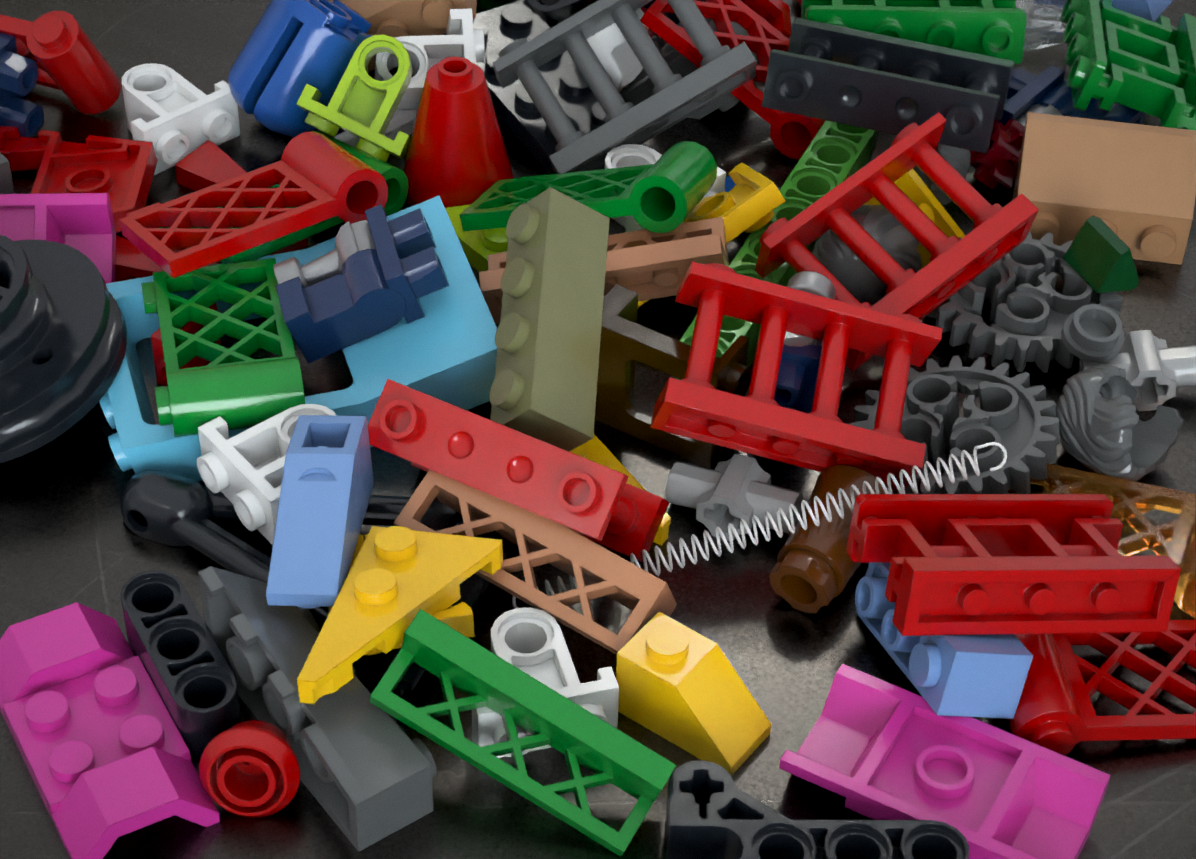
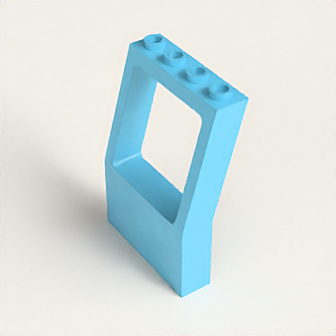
M440 195L391 214L388 218L392 220L419 208L421 209L433 234L437 246L434 249L441 261L449 286L419 298L425 317L407 324L403 316L391 328L342 349L353 378L352 385L342 390L305 396V404L326 406L334 411L337 416H367L368 424L387 379L464 410H469L490 401L489 393L495 377L497 346L495 344L497 326ZM336 237L307 249L268 255L257 260L275 258L277 264L295 257L303 266L334 250ZM153 276L107 283V289L121 309L127 328V346L120 370L105 395L99 401L110 427L117 429V433L108 436L113 455L123 472L132 468L135 474L144 470H161L195 481H201L202 478L197 468V458L202 456L199 435L175 437L173 425L160 426L155 423L136 351V344L140 340L150 338L160 328L158 312L145 314L141 283L154 282ZM264 282L240 284L237 287L252 292ZM196 290L172 292V294L187 300L198 293ZM221 300L215 302L217 311L220 313H224L233 306ZM253 313L245 320L261 318L262 316ZM249 428L228 430L229 438Z

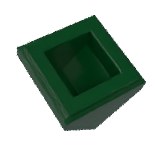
M1091 216L1085 221L1063 259L1096 293L1135 289L1139 286V277L1130 248L1099 217Z

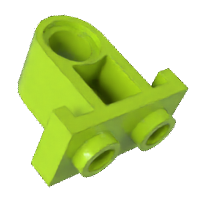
M382 34L365 39L355 50L328 106L318 102L322 95L320 91L306 84L297 102V105L302 110L308 112L304 122L332 137L336 136L340 128L360 138L355 148L384 162L387 161L390 154L403 160L409 148L410 135L399 130L395 140L384 136V133L410 83L413 73L410 56L404 45L394 37ZM380 52L392 53L398 58L399 63L395 75L384 81L375 80L368 74L369 61Z

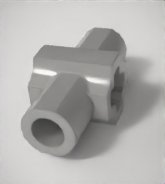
M1151 330L1129 332L1124 339L1120 353L1110 361L1094 363L1082 359L1079 360L1080 372L1098 364H1107L1125 369L1126 380L1137 391L1134 405L1138 411L1157 410V406L1176 396V388L1196 386V345L1168 348L1166 340L1157 338Z
M734 454L727 461L718 462L715 470L676 461L669 473L665 488V500L672 504L695 509L696 520L703 523L709 529L712 536L716 537V527L718 526L728 541H730L728 534L729 523L733 524L738 535H740V520L744 519L751 530L753 526L752 517L756 515L762 526L766 528L764 516L766 511L771 514L779 530L777 520L778 507L784 511L791 525L789 505L792 503L800 514L801 502L803 500L801 492L771 485V475L758 465L756 459L740 454ZM792 509L794 525L796 526V524L798 523V518L794 510ZM780 513L783 533L791 534ZM768 517L769 529L775 530ZM744 526V533H745V534H748V532H747V530H746V528H745V526ZM732 531V538H733V540H734V539H735V535H734V533H733V531Z

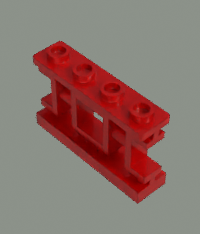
M860 494L855 498L846 553L853 562H891L885 597L889 602H896L892 622L902 636L1167 632L1181 568L1169 556H1121L1118 553L1123 523L1118 518H1111L1113 502L1104 494Z

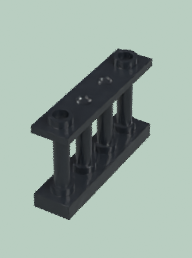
M796 18L792 25L788 52L772 49L770 52L761 107L898 135L911 123L916 122L919 126L939 112L947 121L938 144L987 154L994 121H1001L1004 113L1014 61Z

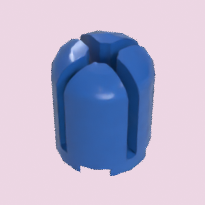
M271 0L229 70L228 85L236 104L247 114H254L256 121L268 129L289 137H296L303 132L318 130L304 122L308 112L302 110L297 105V102L306 84L317 88L322 94L318 102L328 106L355 50L362 41L374 36L367 34L371 24L339 0H333V2L328 0Z

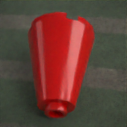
M458 56L444 58L439 63L433 65L426 74L403 168L409 184L406 202L410 206L439 195L445 208L470 205L496 181L513 178V172L484 72L478 65L466 58Z

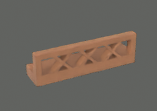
M717 217L681 223L676 229L666 233H655L644 229L608 235L604 297L616 284L637 292L638 301L675 296L692 261L700 264L717 263L729 267L723 218ZM507 252L488 255V270L479 272L480 290L495 324L500 323L503 297L501 278L506 267Z
M432 470L427 472L394 521L395 526H403L415 531L477 537V535L492 531L498 532L501 537L518 546L520 556L503 560L501 569L493 575L481 569L475 574L530 606L547 612L558 622L616 655L658 612L670 617L677 606L667 582L568 527ZM437 497L439 502L462 514L464 524L434 531L419 521ZM549 563L574 577L577 588L548 596L537 589L533 567ZM523 570L525 582L510 573ZM607 596L632 610L618 635L595 622L591 599ZM581 602L583 615L567 606Z

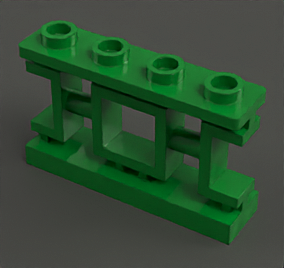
M801 0V19L1014 61V64H1019L1023 60L1027 16L1023 9L1015 8L1016 0Z
M1066 0L1060 22L1065 23L1062 42L1067 44L1064 63L1069 65L1070 72L1067 79V87L1072 89L1073 108L1085 112L1091 98H1095L1098 100L1099 108L1107 111L1111 110L1115 102L1160 118L1161 127L1196 130V17L1183 13L1177 27L1171 26L1170 18L1160 15L1155 23L1114 8L1112 0Z

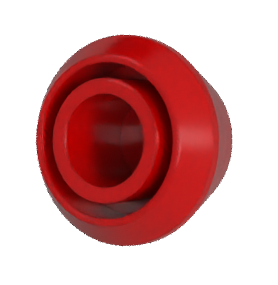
M249 720L221 732L207 744L200 759L199 775L207 795L224 810L244 817H264L282 810L294 798L300 783V766L292 745L282 730L265 721Z

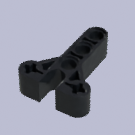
M703 760L686 762L677 767L669 778L665 821L666 859H969L970 848L965 836L957 828L945 822L934 820H791L735 787L732 776L724 767L714 762Z

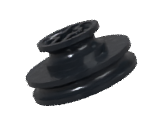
M0 235V463L18 458L44 446L79 422L105 395L119 372L127 346L126 322L117 302L108 291L102 275L86 255L75 248L58 242L46 240L12 241L7 236Z

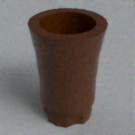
M833 465L827 467L819 474L808 502L814 516L813 500L815 496L820 498L827 511L826 493H831L840 509L838 499L839 488L845 491L852 504L851 485H855L860 494H863V482L867 481L876 494V477L853 466ZM878 481L879 493L885 494L880 482ZM866 485L867 494H871L870 490ZM854 490V498H856L858 495ZM842 493L844 518H840L830 497L831 523L827 521L818 501L819 526L815 525L808 509L805 508L807 530H804L798 521L795 526V533H791L780 549L778 562L769 574L770 584L775 594L784 598L793 609L804 613L816 614L822 606H827L834 597L841 594L855 571L862 564L861 562H853L846 553L853 513Z

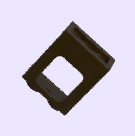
M616 284L604 297L595 420L711 469L726 450L730 448L650 428L652 418L636 411L632 407L629 396L634 388L635 360L679 379H684L691 346L637 324L638 293ZM740 335L720 358L715 357L711 384L716 390L745 396L752 375V368L747 366L748 337Z

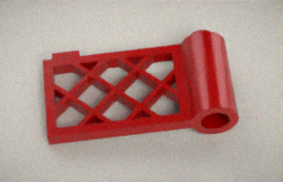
M655 0L640 21L698 68L702 67L700 62L703 57L684 27H679L661 13L675 14L668 1ZM694 0L704 18L713 19L717 32H713L722 46L728 45L730 49H733L745 42L750 51L756 54L760 66L756 65V77L730 93L771 125L770 137L774 146L782 154L791 159L800 160L826 120L761 107L763 93L753 83V81L766 82L770 52L772 49L788 52L790 40L740 0H706V2ZM731 22H736L747 30L749 36L735 34Z
M51 11L31 22L0 14V32L15 36L18 55L37 61L39 77L36 84L61 90L73 106L84 114L95 115L106 111L114 105L120 96L122 88L120 78L73 15L65 11Z
M310 131L303 132L292 138L285 147L280 161L163 204L157 202L127 213L126 217L119 219L123 236L168 275L175 278L335 216L345 223L349 221L350 224L367 220L366 210L380 204L385 208L388 200V186L385 178L376 170L323 134ZM276 184L280 185L278 188H268ZM245 207H265V208H245ZM191 227H211V228H191ZM231 227H244L241 229H231ZM176 248H188L183 251L174 253Z
M1169 620L1167 632L1014 634L1030 651L1033 659L1014 719L1007 718L1013 735L1064 756L1079 741L1196 739V710L1193 714H1175L1154 701L1160 692L1165 690L1196 709V685L1176 674L1185 663L1196 669V620ZM1137 644H1154L1174 656V658L1167 667H1164L1138 652L1134 647ZM1071 645H1089L1109 658L1099 669L1074 654ZM1121 664L1152 684L1144 694H1141L1114 678L1111 674ZM1098 691L1127 708L1129 712L1126 715L1097 716L1090 698Z

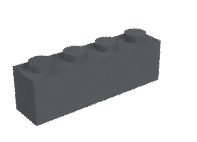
M212 566L199 571L205 624L235 676L239 704L252 720L271 723L285 733L299 762L300 780L357 851L360 852L433 812L432 779L436 777L437 769L429 749L418 738L410 740L398 726L395 717L369 702L371 693L358 679L354 665V678L336 692L324 695L315 704L300 703L297 678L320 633L319 626L312 613L308 609L297 608L296 606L267 605V582Z

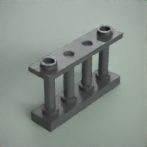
M598 0L530 41L527 38H520L508 44L500 51L499 59L492 62V65L502 88L518 79L522 83L558 142L555 147L557 152L549 156L554 174L599 170L605 166L606 155L613 148L625 144L641 145L756 77L755 57L745 42L733 49H730L728 45L722 46L694 0H667L703 57L700 62L702 67L682 78L681 74H673L635 13L637 9L653 0ZM614 23L618 26L655 86L652 90L653 96L636 106L632 102L625 103L586 40ZM568 51L606 113L603 119L605 124L588 134L575 129L538 68Z

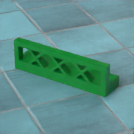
M422 609L419 610L405 631L401 650L369 699V702L620 857L625 852L676 767L674 763ZM412 662L439 677L445 702L417 708L395 695L393 691ZM453 687L470 697L455 699ZM485 706L502 716L507 741L480 747L464 737L459 712ZM448 715L451 728L434 718ZM515 725L532 735L518 738ZM550 745L563 753L570 780L545 786L533 780L527 774L522 750ZM511 753L514 767L496 756ZM579 764L595 774L582 777ZM612 783L638 799L619 832L591 815L585 789ZM574 792L577 806L559 795Z

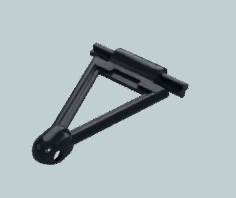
M161 470L141 471L125 483L120 497V509L126 526L136 535L169 546H191L230 572L268 582L271 558L217 525V518L239 519L233 504L221 491L213 493L208 487H204L193 479ZM371 495L362 525L395 526L394 521L411 497ZM437 498L434 499L419 521L434 531L464 524L462 514L439 502ZM130 511L140 512L145 517L148 526L135 521ZM492 531L477 535L480 538L502 540L503 560L506 559L508 550L504 541L505 538L501 537L498 532ZM474 573L460 584L461 599L451 606L465 602L474 612L491 583ZM320 606L308 609L314 616L319 628L322 629L329 615L328 608ZM401 648L393 649L385 655L375 671L374 678L376 682L379 683ZM380 653L375 655L363 656L369 659L370 661L374 662L379 657ZM412 662L393 693L400 698L405 691L412 693L426 669Z

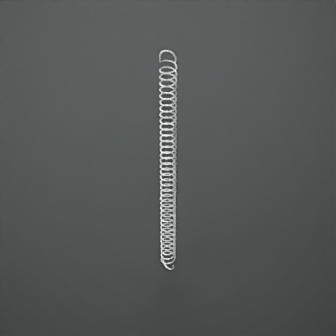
M996 442L975 446L973 461L970 454L966 450H962V466L954 454H950L949 469L944 460L939 457L936 462L937 473L933 466L926 461L924 464L925 478L920 469L913 465V483L907 472L901 469L899 473L901 488L894 475L888 473V490L882 479L876 477V494H880L878 481L885 494H892L890 477L894 481L899 493L905 494L903 474L908 480L913 493L918 494L915 469L926 490L930 492L927 465L931 469L938 486L942 488L940 462L945 468L951 483L955 484L952 457L964 480H967L964 453L968 457L976 476L979 477L977 449L992 445L1002 449L1004 453L1002 463L997 467L990 468V471L1002 468L1007 460V451L1004 446ZM864 481L863 494H867L866 485L871 494H875L871 485ZM851 485V504L845 491L839 488L838 499L840 509L832 494L827 492V511L820 498L815 496L813 500L815 516L807 501L803 499L801 502L803 521L796 507L791 503L789 505L791 525L784 511L778 507L777 520L779 530L771 514L766 511L764 516L767 534L758 517L753 515L754 537L746 521L741 519L742 541L733 524L729 523L730 546L721 528L717 526L716 539L718 550L708 531L704 530L703 537L706 555L697 537L692 534L691 542L694 559L685 541L680 538L679 547L682 563L669 541L667 542L669 566L660 548L656 545L654 550L657 570L648 552L643 549L644 569L648 572V560L653 572L659 576L661 572L660 555L666 569L672 572L671 551L678 565L684 568L683 547L691 562L696 565L697 553L695 542L703 558L708 561L709 548L707 538L716 555L721 557L719 533L730 553L734 551L732 531L741 548L745 549L744 526L753 544L757 546L756 522L764 538L769 542L771 536L768 517L777 535L782 538L783 530L780 513L789 531L794 534L795 525L792 509L804 530H807L805 506L815 525L819 526L817 501L827 521L831 523L832 515L829 497L840 518L843 519L844 510L841 493L853 513L855 502L854 490L857 495H860V492L855 485ZM631 553V563L634 564L635 562L636 566L640 567L635 555ZM569 575L571 590L575 589L574 584L577 588L576 579ZM558 576L559 593L562 592V589L564 592L567 591L561 577ZM545 580L547 595L550 596V593L554 595L549 581ZM513 596L512 598L514 609L518 608L516 605L515 596Z

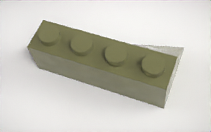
M549 187L527 203L519 205L511 213L507 222L506 235L508 237L506 267L501 278V290L503 292L501 317L495 335V344L497 346L495 377L489 393L490 403L492 404L490 420L569 452L593 439L610 218Z

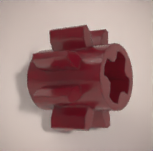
M1013 118L1005 126L995 120L987 154L970 150V165L976 169L973 177L992 190L998 183H1001L1008 189L1015 185L1025 128L1022 124Z

